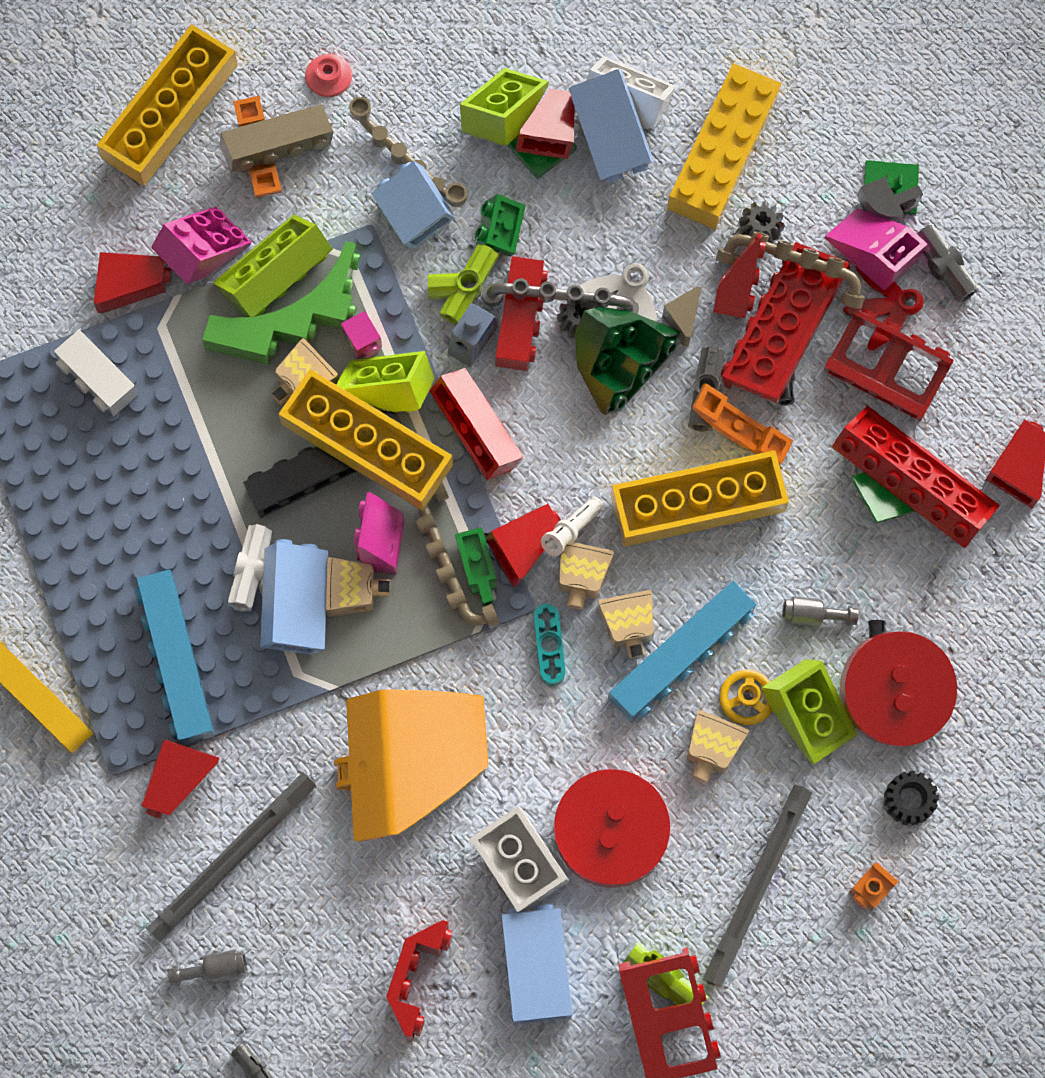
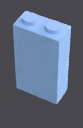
M617 69L569 87L568 89L600 180L608 179L610 184L623 179V173L633 170V173L637 174L648 170V164L654 161L622 70Z
M285 539L276 540L274 544L264 549L260 648L308 655L325 650L328 550L318 549V546L315 544L293 545L292 541Z
M552 904L536 906V911L525 912L524 910L517 912L515 908L507 909V914H502L501 919L513 1024L571 1018L572 1007L560 908L554 909Z

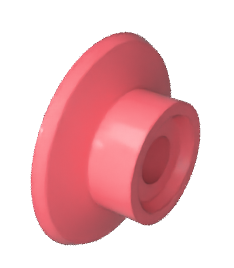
M324 54L316 57L309 63L305 71V80L310 90L315 94L323 97H334L342 94L350 86L352 69L342 57ZM326 71H332L331 74H325Z

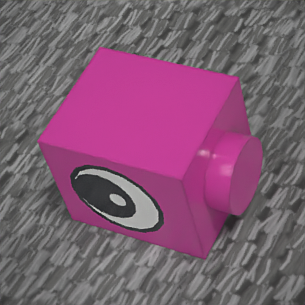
M365 311L341 323L342 333L357 359L363 357L370 358L382 348L381 337Z

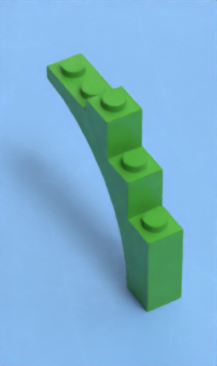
M345 241L340 256L327 277L312 292L290 306L273 313L255 317L228 318L210 315L202 339L205 350L269 365L271 356L275 357L277 354L279 341L297 345L304 338L309 343L310 339L314 340L316 337L318 324L342 329L341 323L356 316L357 306H354L353 297L350 295L354 282L351 279L353 270H358L361 255L357 253L356 244Z

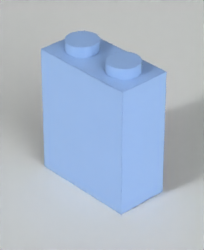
M415 161L401 166L396 175L381 181L377 185V189L371 193L403 245L413 250L456 218L424 167Z

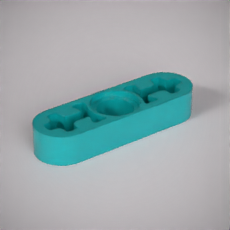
M542 604L534 612L539 674L544 684L557 686L565 678V661L559 612L551 604ZM544 611H548L549 616H554V618L550 619V631H545L544 620L538 618L542 617ZM546 638H553L556 640L558 647L553 652H546L541 647L542 641ZM559 656L560 660L554 659V668L557 671L560 670L561 673H557L556 678L551 679L550 674H545L549 670V659Z

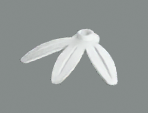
M640 263L629 264L624 268L622 275L602 276L579 285L583 288L584 292L595 293L601 287L607 288L610 293L618 291L616 295L632 298L638 303V315L658 322L654 304L644 288L648 283L649 273L646 267ZM634 272H638L641 275L640 280L637 282L630 279L631 274ZM609 305L608 308L617 309V306Z

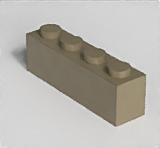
M320 104L221 132L220 148L231 173L236 171L245 172L252 169L253 166L273 164L281 158L288 156L297 157L303 152L312 149H324L331 144L334 131L323 105Z

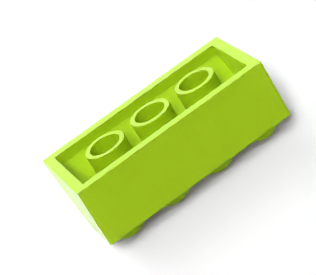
M293 214L212 283L240 313L247 317L259 316L274 299L281 298L286 293L287 288L294 282L302 280L307 275V271L314 265L322 263L333 248L316 224Z

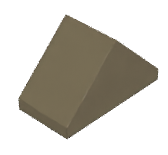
M696 286L664 305L662 316L670 327L680 331L678 339L686 347H689L702 287Z

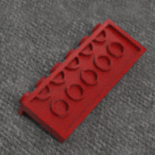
M794 243L793 251L802 253L804 248L819 252L818 259L828 262L829 257H834L803 244ZM782 260V267L779 273L775 272L771 278L770 289L767 295L763 294L759 300L758 311L755 317L751 316L747 322L746 333L743 339H739L736 342L731 361H727L722 368L721 377L723 378L724 387L730 389L734 385L778 403L844 279L830 277L823 272L807 269L797 263ZM844 261L845 263H844L843 268H846V269L849 270V269H850V263L847 262V261Z
M868 405L844 427L832 445L834 450L963 548L969 545L975 535L1000 506Z

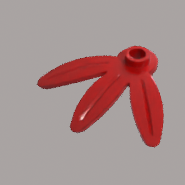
M855 266L858 274L872 289L888 298L866 299L861 309L845 306L843 311L853 316L856 309L859 311L863 309L869 310L877 315V317L890 314L882 323L891 322L901 328L907 315H915L921 311L924 299L919 291L915 289L902 290L896 282L884 291ZM908 300H914L915 304L913 306L905 305ZM874 331L867 348L871 351L879 349L889 343V339L881 333Z

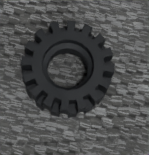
M906 771L902 772L888 784L887 790L884 792V806L888 807L887 813L889 816L892 814L895 817L893 820L896 822L902 821V825L912 824L914 826L920 822L923 823L933 814L938 806L939 795H936L937 786H933L931 784L933 780L930 777L926 779L924 773L916 774L915 771H910L909 773H906ZM906 788L918 790L922 797L921 805L915 809L905 807L900 798L902 790Z

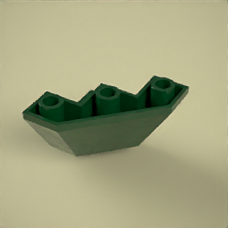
M597 307L583 312L575 332L577 368L602 414L607 415L623 409L671 354L674 353L678 345L677 340L680 331L626 310Z

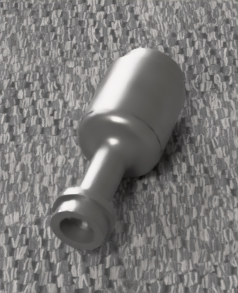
M792 597L791 599L784 600L782 619L789 622L790 625L819 627L822 625L823 620L827 619L846 621L847 626L856 625L858 622V608L848 606L847 610L830 609L824 607V602L821 599Z
M236 949L206 955L203 959V964L199 966L179 969L176 965L173 968H168V979L171 986H181V981L205 977L209 984H216L241 979V975L248 974L244 951L237 952Z

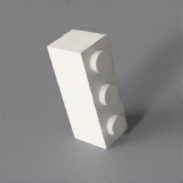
M80 330L76 331L54 351L58 359L56 365L64 374L68 375L71 373L76 378L74 383L83 393L86 394L89 391L95 397L93 402L102 412L108 410L115 416L138 396L135 385Z

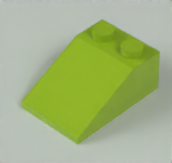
M503 68L460 103L462 132L473 135L476 138L495 142L498 145L507 146L519 135L521 128L547 90L549 81Z
M420 351L349 360L336 385L371 406L392 412H414L421 408L435 378L426 352Z
M804 659L761 687L773 713L811 764L817 763L857 736L823 661Z

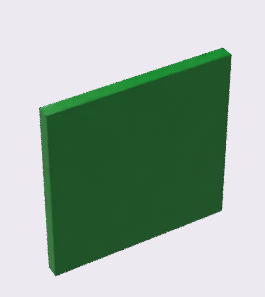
M866 160L864 185L885 177L894 195L918 185L919 165L872 160ZM917 208L906 213L903 210L902 212L903 214L916 215Z
M865 472L851 476L853 484L876 524L916 512Z

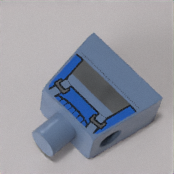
M471 303L451 333L448 355L472 367L498 328L495 316ZM461 343H464L467 349L461 347Z

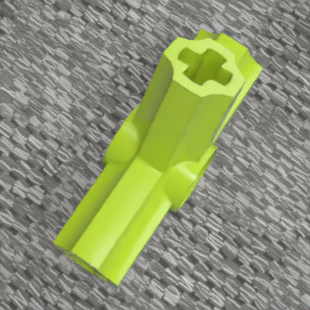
M478 244L464 270L459 273L428 275L429 300L447 299L439 313L447 322L457 325L469 305L474 303L481 295L482 286L499 257L498 253L493 251L492 248ZM468 281L476 283L472 288L467 289L463 287V284Z
M637 943L623 963L630 961L631 965L664 958V956L656 950L650 952L640 943ZM679 969L653 975L647 979V985L652 991L665 1000L669 999L676 1005L690 1002L693 999L691 984L684 978V974Z

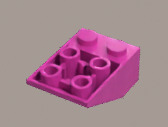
M215 206L163 224L151 248L186 284H190L210 275L250 246L252 242L244 235L241 229L237 228L226 217L224 212Z
M860 208L853 211L824 237L884 291L917 262L927 246V243L908 226L878 217Z
M367 492L366 501H361L358 517L361 518V528H356L354 535L355 552L358 553L357 560L361 561V563L373 565L374 572L396 575L405 523L404 513L373 493Z

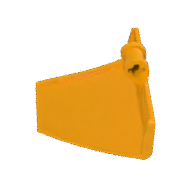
M388 689L362 694L346 700L349 756L334 759V766L337 767L338 782H335V789L351 790L353 837L356 842L401 833L449 799L488 767L484 698L481 695Z

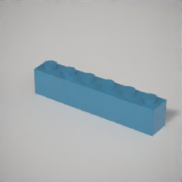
M171 570L137 578L139 587L134 588L138 605H144L146 614L141 615L145 632L149 630L151 632L152 641H148V646L152 658L157 657L159 667L155 668L158 684H164L166 694L162 695L165 711H171L173 721L169 722L172 738H178L181 745H186L215 737Z
M734 581L730 582L609 692L608 699L630 722L636 718L642 720L652 710L650 705L657 699L663 701L673 691L671 686L678 680L681 683L684 682L694 672L691 668L697 662L705 663L714 654L712 649L718 643L722 646L734 636L732 631L739 624L744 627L754 618L753 612L757 604Z

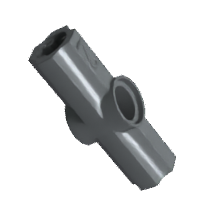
M933 224L922 228L917 235L927 243L922 253L928 260V267L937 280H943L958 303L971 298L978 292L979 287L964 268V260L959 251L953 246L949 247Z
M708 346L701 348L688 427L694 429V431L705 432L712 430V426L704 421L692 407L703 384L706 383L719 391L725 351L718 347Z

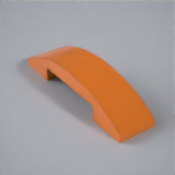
M259 96L233 101L239 127L265 120ZM275 163L269 165L260 164L253 166L249 170L255 198L282 192Z
M703 384L692 407L694 411L718 432L755 454L775 450L778 462L782 464L793 440L772 426L766 428L726 402L728 397L710 385Z

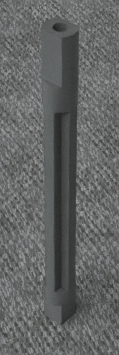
M302 772L146 929L161 942L316 787L315 783Z
M793 785L778 822L703 977V980L710 985L721 988L742 945V940L812 795V792L804 786Z

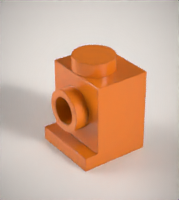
M875 862L850 890L854 895L852 899L861 908H868L872 911L899 881L878 862ZM870 882L878 886L877 892L869 890L868 885Z

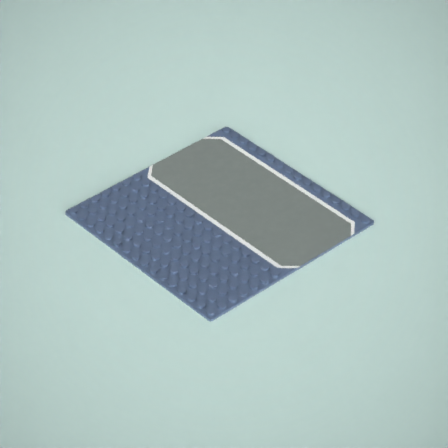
M367 225L327 240L333 248L327 254V258L322 263L314 265L307 271V275L302 280L294 282L287 288L286 293L281 298L274 299L261 314L273 313L290 306L312 292L327 277L337 262L345 241L355 243L357 253L361 255L358 270H353L351 279L354 282L350 295L353 297L354 306H357L356 315L365 311L381 337L382 348L372 357L425 351L435 378L432 386L439 379L373 225ZM213 283L81 331L136 387L138 396L115 416L108 410L102 412L93 402L95 397L89 391L86 394L83 393L74 383L76 378L71 373L68 375L64 374L56 365L58 359L54 351L73 334L0 360V477L107 769L113 776L155 761L164 739L180 744L178 738L173 739L170 732L169 722L173 721L171 711L166 712L162 695L166 694L164 684L159 685L155 668L159 667L158 659L151 656L148 641H152L150 630L145 632L141 615L146 614L144 605H138L134 588L139 587L137 578L171 570L215 737L492 629L488 623L479 626L471 625L463 620L458 609L452 611L446 595L451 593L448 584H441L436 572L437 569L441 568L437 558L431 559L426 544L431 543L428 534L422 535L416 519L421 518L418 508L359 472L260 519L243 482L255 472H265L273 468L272 466L282 459L290 460L298 456L297 454L304 448H315L317 446L281 425L279 412L286 402L280 406L270 394L281 385L276 378L275 370L296 346L295 344L279 341L277 354L275 357L271 356L269 365L205 350L202 339L210 315L228 318L247 317L240 313ZM318 324L316 337L314 340L310 339L309 344L335 370L340 379L349 360L357 359L344 337L342 329ZM428 392L420 409L414 412L400 411L396 412L403 426L452 455L453 466L442 481L449 498L438 502L437 497L429 502V509L472 613L478 615L483 613L481 608L483 605L479 593L473 595L471 589H469L455 534L482 527L485 539H487L490 532L501 525L473 458L431 393ZM372 406V407H374L375 409L379 410L380 412H381V411H387V412H389L388 410H385V409H382V408H378V407ZM367 492L373 493L404 513L405 523L396 575L374 572V579H390V596H373V610L334 617H328L326 612L325 650L308 655L260 648L263 577L261 584L258 583L251 611H238L228 606V598L235 578L233 574L239 552H242L249 525L258 524L266 526V528L272 531L269 546L280 539L290 540L293 545L299 546L302 544H315L318 546V549L328 550V557L361 563V561L357 560L358 553L355 552L354 535L356 528H361V518L358 517L361 501H366ZM488 546L497 578V588L491 590L494 599L493 607L500 625L532 613L535 605L524 579L519 586L513 588ZM204 739V740L197 741V742H194V743L186 744V745H183V746L190 747V746L196 745V744H198V743H201V742H203V741H206V740H208V739Z

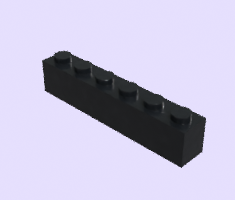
M381 411L383 414L402 424L396 412ZM307 447L297 454L298 456L290 460L282 459L272 466L273 468L265 472L258 471L251 474L243 484L261 519L358 471L319 447Z

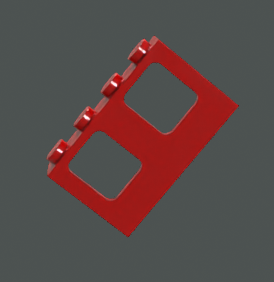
M856 309L834 352L824 366V371L921 422L954 361L950 358L951 354L939 347H936L934 350L926 346V341L917 335L912 334L909 337L901 333L902 329L894 323L887 322L884 324L876 320L877 315L869 310L863 309L859 311ZM861 326H867L889 339V343L874 369H868L846 356V352ZM910 351H915L936 362L938 366L925 392L921 395H917L898 385L894 380Z
M688 947L682 949L683 953L635 965H631L630 961L618 964L646 1078H684L718 1069L716 1059H720L721 1055L717 1041L711 1042L709 1031L714 1030L710 1012L704 1013L702 1002H706L707 998L703 984L697 985L694 974L700 973L696 955L690 956ZM685 969L688 972L693 999L690 1002L661 1009L654 1008L647 985L648 977ZM694 1026L700 1027L708 1053L706 1058L676 1066L668 1065L661 1041L662 1035Z

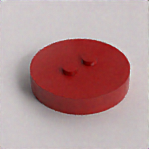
M887 632L867 639L851 653L841 674L840 697L851 723L864 736L885 745L910 746L930 739L948 722L956 704L957 680L949 658L933 641L912 632Z
M618 769L595 771L577 780L561 798L554 820L555 844L565 865L580 879L600 887H624L645 878L661 861L670 837L669 813L659 792L642 777Z

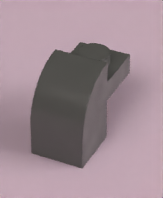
M885 177L860 187L857 194L865 211L900 223L904 215L902 210L906 213L917 208L923 196L919 185L894 195Z

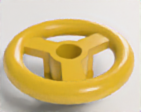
M740 670L731 674L725 679L719 692V701L723 712L729 719L741 725L761 723L772 713L768 701L766 705L759 701L761 691L754 684V680L763 686L770 681L763 674L753 670ZM745 678V683L740 686L737 696L728 700V691L732 684L737 680ZM748 692L752 694L753 699L746 700L743 694ZM739 705L751 706L759 714L752 717H744L735 713L732 708Z

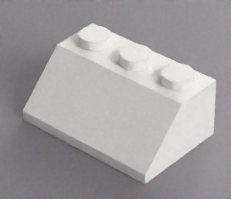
M603 56L590 69L587 80L617 69L622 70L642 128L654 129L659 123L676 86Z
M519 806L470 838L517 912L539 902L570 882Z

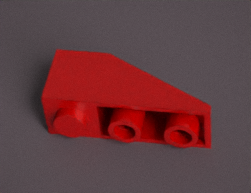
M757 233L719 280L713 307L714 313L746 318L747 311L752 312L755 296L750 295L752 284L758 285L761 270L756 268L757 259H763L766 242H761L762 234Z

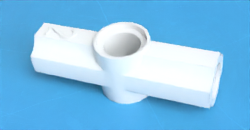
M258 524L248 526L242 552H239L233 574L235 578L228 598V606L235 610L243 612L252 610L258 583L261 584L264 572V549L269 546L272 537V531L266 528V526Z

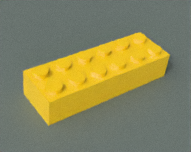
M191 24L98 142L97 148L101 159L145 186L237 68L238 63L235 50Z
M735 63L732 64L669 195L667 210L712 229H717L778 99L782 83Z
M309 369L279 412L281 425L421 511L426 507L453 466L451 454Z
M775 450L612 485L610 494L623 547L784 513L789 504Z

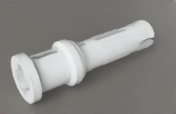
M591 497L569 519L559 521L554 526L552 532H547L542 536L541 544L543 549L552 556L560 555L567 544H572L577 539L578 532L603 511L604 505L602 501L597 497Z

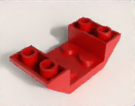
M441 920L405 939L386 996L406 1039L413 1042L414 1036L420 1037L425 1017L421 1016V1008L401 1002V1000L407 1001L412 987L411 980H408L411 971H417L421 959V952L418 950L439 957L442 950L448 951L453 934L452 930H449V922L446 920Z

